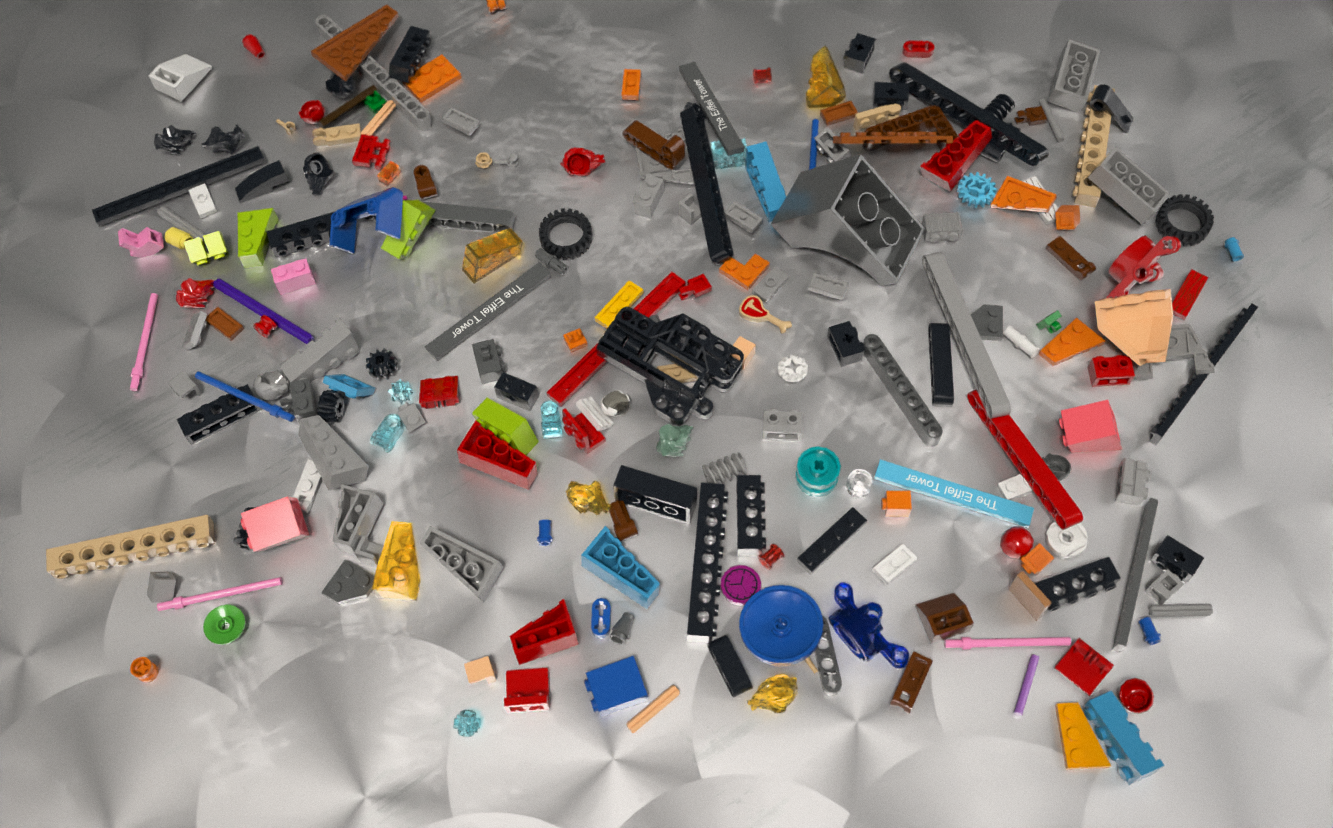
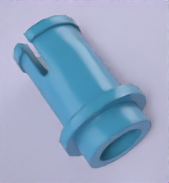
M1235 237L1227 239L1224 245L1228 249L1233 262L1244 258L1238 245L1239 240Z

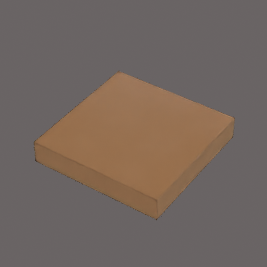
M1023 571L1016 576L1008 589L1036 621L1044 615L1051 605L1050 600Z

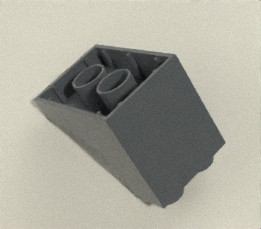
M861 154L800 172L770 224L792 248H814L841 256L865 270L881 286L898 283L925 230V227Z

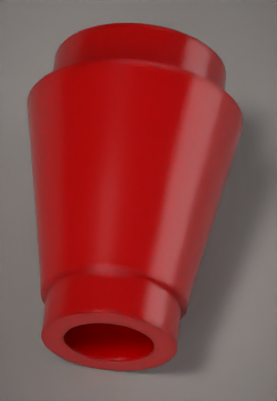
M252 34L245 36L242 40L243 47L257 59L263 58L265 52L257 37Z

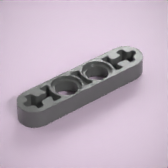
M822 615L824 625L821 640L827 641L829 647L825 650L817 647L814 653L822 689L827 695L834 696L840 692L842 681L829 624ZM824 660H830L833 663V668L826 670L822 667L821 663ZM833 674V684H837L834 690H832L830 686L827 687V685L829 684L828 675Z

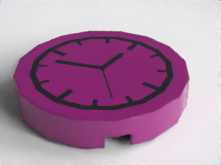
M737 565L730 567L721 578V591L725 599L734 605L744 606L755 593L761 590L759 575L748 566Z

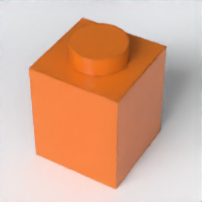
M886 491L885 497L881 498V509L885 510V517H909L912 510L911 491Z

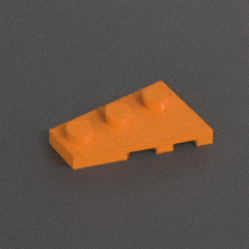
M1007 176L993 199L991 208L1049 212L1057 196L1054 193Z
M1076 318L1041 349L1039 355L1052 366H1055L1073 358L1077 354L1086 353L1096 346L1100 347L1106 341Z

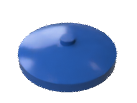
M787 585L770 586L755 593L744 605L739 621L740 634L747 650L758 660L774 666L794 665L808 658L818 647L823 634V617L817 603L806 592Z

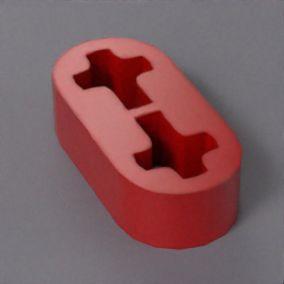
M906 41L903 44L902 53L909 58H929L933 55L935 46L930 41Z

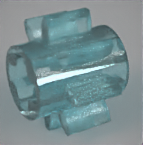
M399 379V381L391 383L392 389H389L388 392L393 402L397 400L402 404L403 402L410 401L409 397L413 394V391L410 388L409 382L404 383Z
M463 710L454 718L453 728L458 729L460 736H473L474 732L477 733L480 728L481 718H476V712L472 710Z

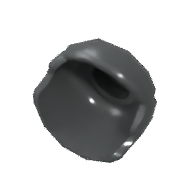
M1050 453L1045 458L1042 457L1058 481L1067 478L1071 473V464L1065 457Z

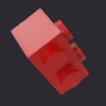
M1097 356L1092 358L1088 365L1092 387L1130 385L1135 377L1132 361L1129 356Z

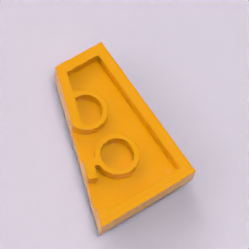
M1057 703L1055 710L1065 769L1110 768L1111 764L1079 703Z

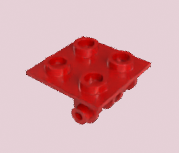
M458 376L420 380L419 404H421V408H435V403L436 407L439 408V401H441L442 407H445V402L446 406H456L457 403H460Z
M1079 638L1056 665L1055 669L1090 696L1114 665Z

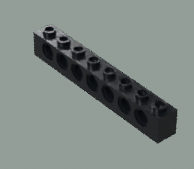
M701 482L687 641L709 643L712 641V636L716 637L717 624H713L714 617H718L719 604H715V598L720 597V585H717V578H721L722 566H719L718 562L719 559H723L724 547H720V540H724L725 528H721L722 521L726 522L727 510H723V503L728 501V492L724 491L725 484ZM711 503H715L718 506L715 508H711L708 505ZM713 521L716 525L708 526L707 523ZM713 540L715 543L713 545H707L705 541ZM709 558L712 559L713 562L711 564H706L703 562V560ZM705 577H708L712 581L710 583H704L701 580ZM708 597L710 601L703 603L700 601V598ZM706 616L709 620L702 623L698 618Z

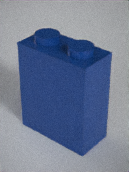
M634 656L586 672L587 680H584V684L588 693L592 691L594 699L590 700L594 712H599L600 718L648 701V695Z

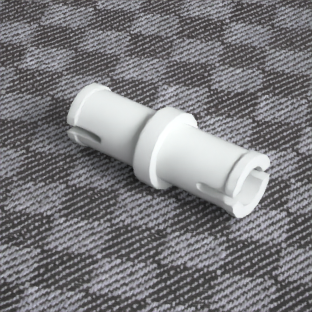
M1012 326L1007 327L1003 332V335L1012 341L1017 349H1022L1031 358L1035 357L1040 349L1027 340V336L1021 335Z

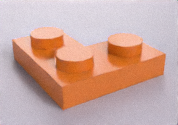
M755 253L745 265L734 258L728 259L719 268V272L741 287L749 290L769 268L770 262Z

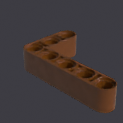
M934 105L874 125L864 131L866 135H871V132H882V135H886V132L929 131L937 132V135L953 136V140L958 137L942 110ZM864 143L862 145L867 150H875L891 143ZM947 143L936 144L939 147V149L942 150L946 147L945 145Z

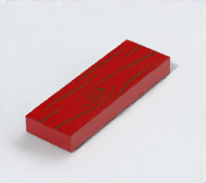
M1191 269L1172 302L1173 315L1183 320L1186 319L1209 277Z

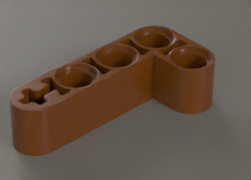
M634 120L622 132L626 141L671 170L685 158V143L677 135L667 140L637 120Z

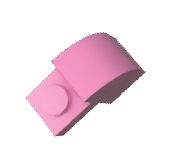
M146 227L139 234L124 228L118 231L119 246L130 250V256L147 257L156 254L164 248L162 233Z

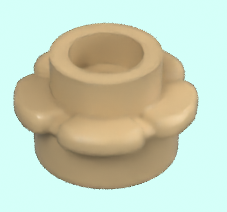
M479 153L476 156L475 164L483 169L488 168L492 164V158H490L488 153Z

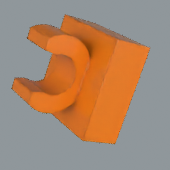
M580 328L563 335L564 341L571 353L588 346Z

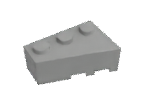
M341 484V501L338 502L339 514L338 518H336L332 542L342 552L355 555L354 552L361 537L366 536L368 538L384 503L376 493Z

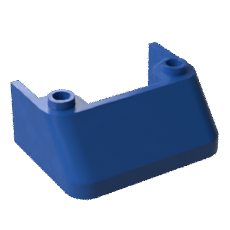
M391 187L357 199L336 210L331 215L329 246L353 254L355 251L356 222L358 219L370 215L376 216V231L400 239L403 192L400 189Z

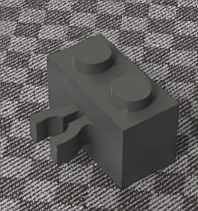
M494 339L472 344L482 385L498 381L502 372L506 371L504 362L499 361L498 356H502L500 346H495Z
M308 378L290 382L292 399L283 398L279 400L282 406L288 405L286 408H283L284 411L288 413L294 411V416L300 424V419L318 414L315 392Z

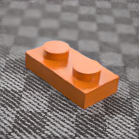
M624 69L622 100H639L641 70Z

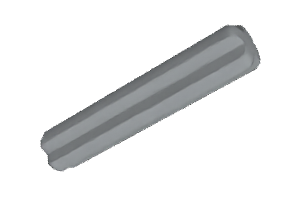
M1209 603L1151 605L1149 607L1151 617L1210 616L1213 613L1212 605Z

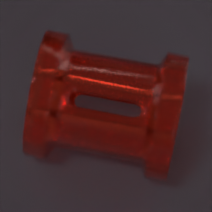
M770 67L763 70L753 69L754 84L772 81Z
M773 543L767 552L758 556V559L766 569L771 570L772 565L779 559H783L785 555Z

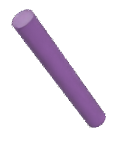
M1034 654L1031 655L1014 710V714L1018 716L1023 715L1040 657Z

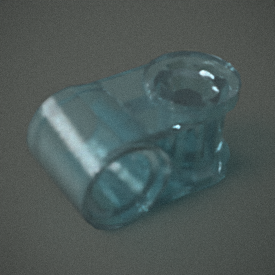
M545 401L541 405L543 439L563 437L557 404L553 401Z
M397 414L387 415L378 429L372 434L370 444L378 445L385 452L389 453L404 432V425Z

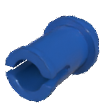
M547 519L540 520L538 522L539 536L537 537V542H539L540 546H549L553 541L551 537V521Z
M1151 617L1138 621L1146 637V643L1155 645L1161 642V634L1157 632Z

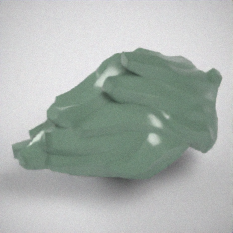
M671 424L662 426L659 429L660 439L656 446L657 452H660L663 457L684 456L681 452L687 449L685 446L691 440L689 435L693 426L684 425L678 427Z

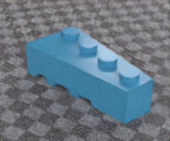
M765 141L746 147L745 169L768 222H772L786 195L768 144Z
M606 526L581 554L582 567L645 609H648L659 595L660 583L643 565H640L635 560L633 554L622 546V543L610 533Z
M1112 691L1089 700L1083 706L1086 717L1089 721L1093 722L1098 738L1104 741L1109 757L1116 762L1121 778L1128 785L1153 775L1165 766L1161 759L1156 760L1153 757L1151 745L1141 740L1140 730L1136 724L1128 722L1126 719L1128 718V713Z

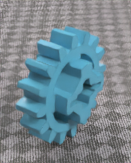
M977 172L973 176L972 173H969L968 177L964 175L963 179L959 181L957 192H959L958 198H963L962 203L967 201L968 206L974 204L975 208L978 205L983 208L985 203L990 205L991 200L995 198L997 188H995L996 183L991 182V177L985 178L986 174L979 176V172Z

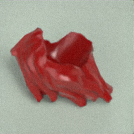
M574 147L565 152L560 165L564 167L569 175L588 176L601 163H605L603 159L604 154L596 155L590 150Z
M188 278L181 284L182 291H176V302L181 308H205L203 303H207L208 300L206 298L214 293L211 290L214 288V280L197 281Z

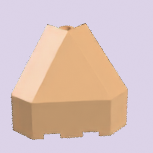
M1171 289L1146 291L1140 294H1128L1117 298H1104L1095 301L1098 330L1135 363L1142 366L1146 363L1166 362L1173 322Z

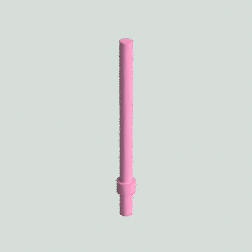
M155 293L150 295L135 367L132 368L130 375L132 377L131 391L138 390L139 381L143 377L144 370L142 367L158 295Z
M281 577L185 598L183 596L175 597L171 601L157 603L158 611L175 608V610L182 609L186 605L282 585Z
M961 637V639L944 640L945 648H961L962 650H971V648L1071 646V638L971 639L970 637Z

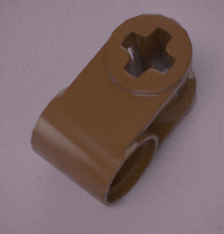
M425 165L415 167L413 173L420 199L423 200L437 196L434 181L431 178L428 167Z

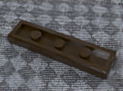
M375 85L370 86L318 122L319 128H325L367 99L368 95L371 96L378 89Z

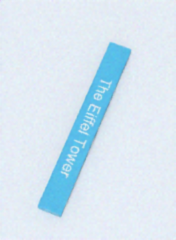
M884 460L879 461L874 477L875 480L1027 528L1030 526L1034 511L1033 507Z

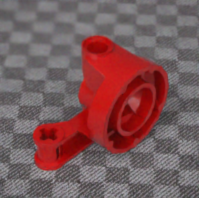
M1146 235L1135 240L1117 257L1109 268L1108 273L1119 284L1106 298L1128 295L1129 290L1137 282L1142 284L1146 281H1160L1164 272L1157 261L1161 256L1178 252L1181 248V241L1176 237L1165 236L1155 245ZM1168 241L1172 242V248H1167L1169 246ZM1153 269H1154V270H1156V273H1157V274H1156L1155 278L1152 279V277H1153Z

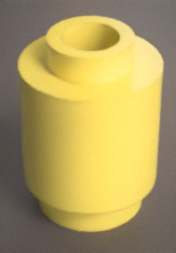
M171 227L165 233V241L182 250L186 249L183 242L193 239L189 233L176 227Z

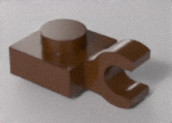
M1042 106L1025 108V111H1017L1018 117L1014 118L1016 124L1028 122L1029 126L1045 124L1047 121Z

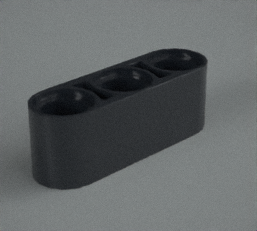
M724 635L707 643L709 652L732 697L734 698L753 689L752 683L728 636Z

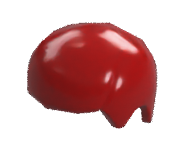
M311 100L302 105L298 113L305 123L313 125L324 118L325 109L319 100Z
M1015 526L1003 534L1000 546L1009 557L1021 559L1033 548L1034 539L1028 530Z
M1132 678L1126 680L1121 685L1120 700L1129 712L1141 714L1147 712L1153 706L1154 694L1146 681Z

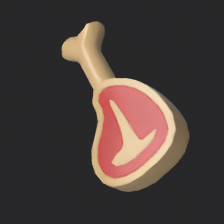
M750 295L740 304L739 315L747 321L756 323L768 321L779 327L781 334H784L786 329L792 327L791 321H782L771 315L764 308L762 300L758 296Z

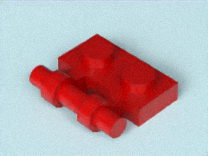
M361 134L352 159L353 165L370 168L371 163L374 162V168L381 170L386 161V153L390 150V140L384 139L382 143L379 142L378 136ZM376 150L380 151L379 155L375 154Z

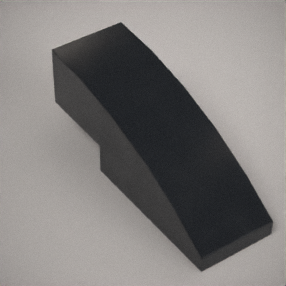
M280 160L257 170L235 188L240 203L273 192L272 187L288 181Z

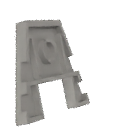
M683 127L673 134H665L664 138L667 140L677 135L686 144ZM636 147L641 179H645L648 174L664 179V182L695 185L691 168L671 170Z
M1172 325L1166 361L1194 358L1196 375L1215 373L1214 365L1210 362L1206 351L1200 345V341L1191 325ZM1146 363L1142 366L1138 365L1135 371V380L1153 378L1152 363Z

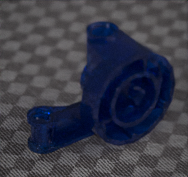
M848 583L838 584L834 590V600L840 608L828 618L842 642L864 663L869 662L880 652L893 668H904L909 659L908 650L903 646L888 642L880 633L883 631L880 623L883 615L882 607L878 603L871 602L858 608L854 603L852 587ZM840 592L843 594L847 592V597L844 595L840 597ZM869 611H876L879 616L868 613ZM896 655H897V656L902 655V656H903V659H902V660H901V659H897V660H896V659H895V656H896Z

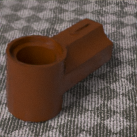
M617 500L607 506L614 524L615 534L620 542L638 535L633 519H630L623 501Z

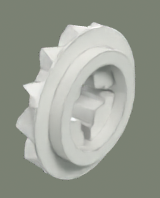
M789 354L788 357H783L778 364L779 375L788 382L801 381L808 372V364H806L805 359L800 358L798 355L791 356ZM791 363L796 367L795 373L790 368Z

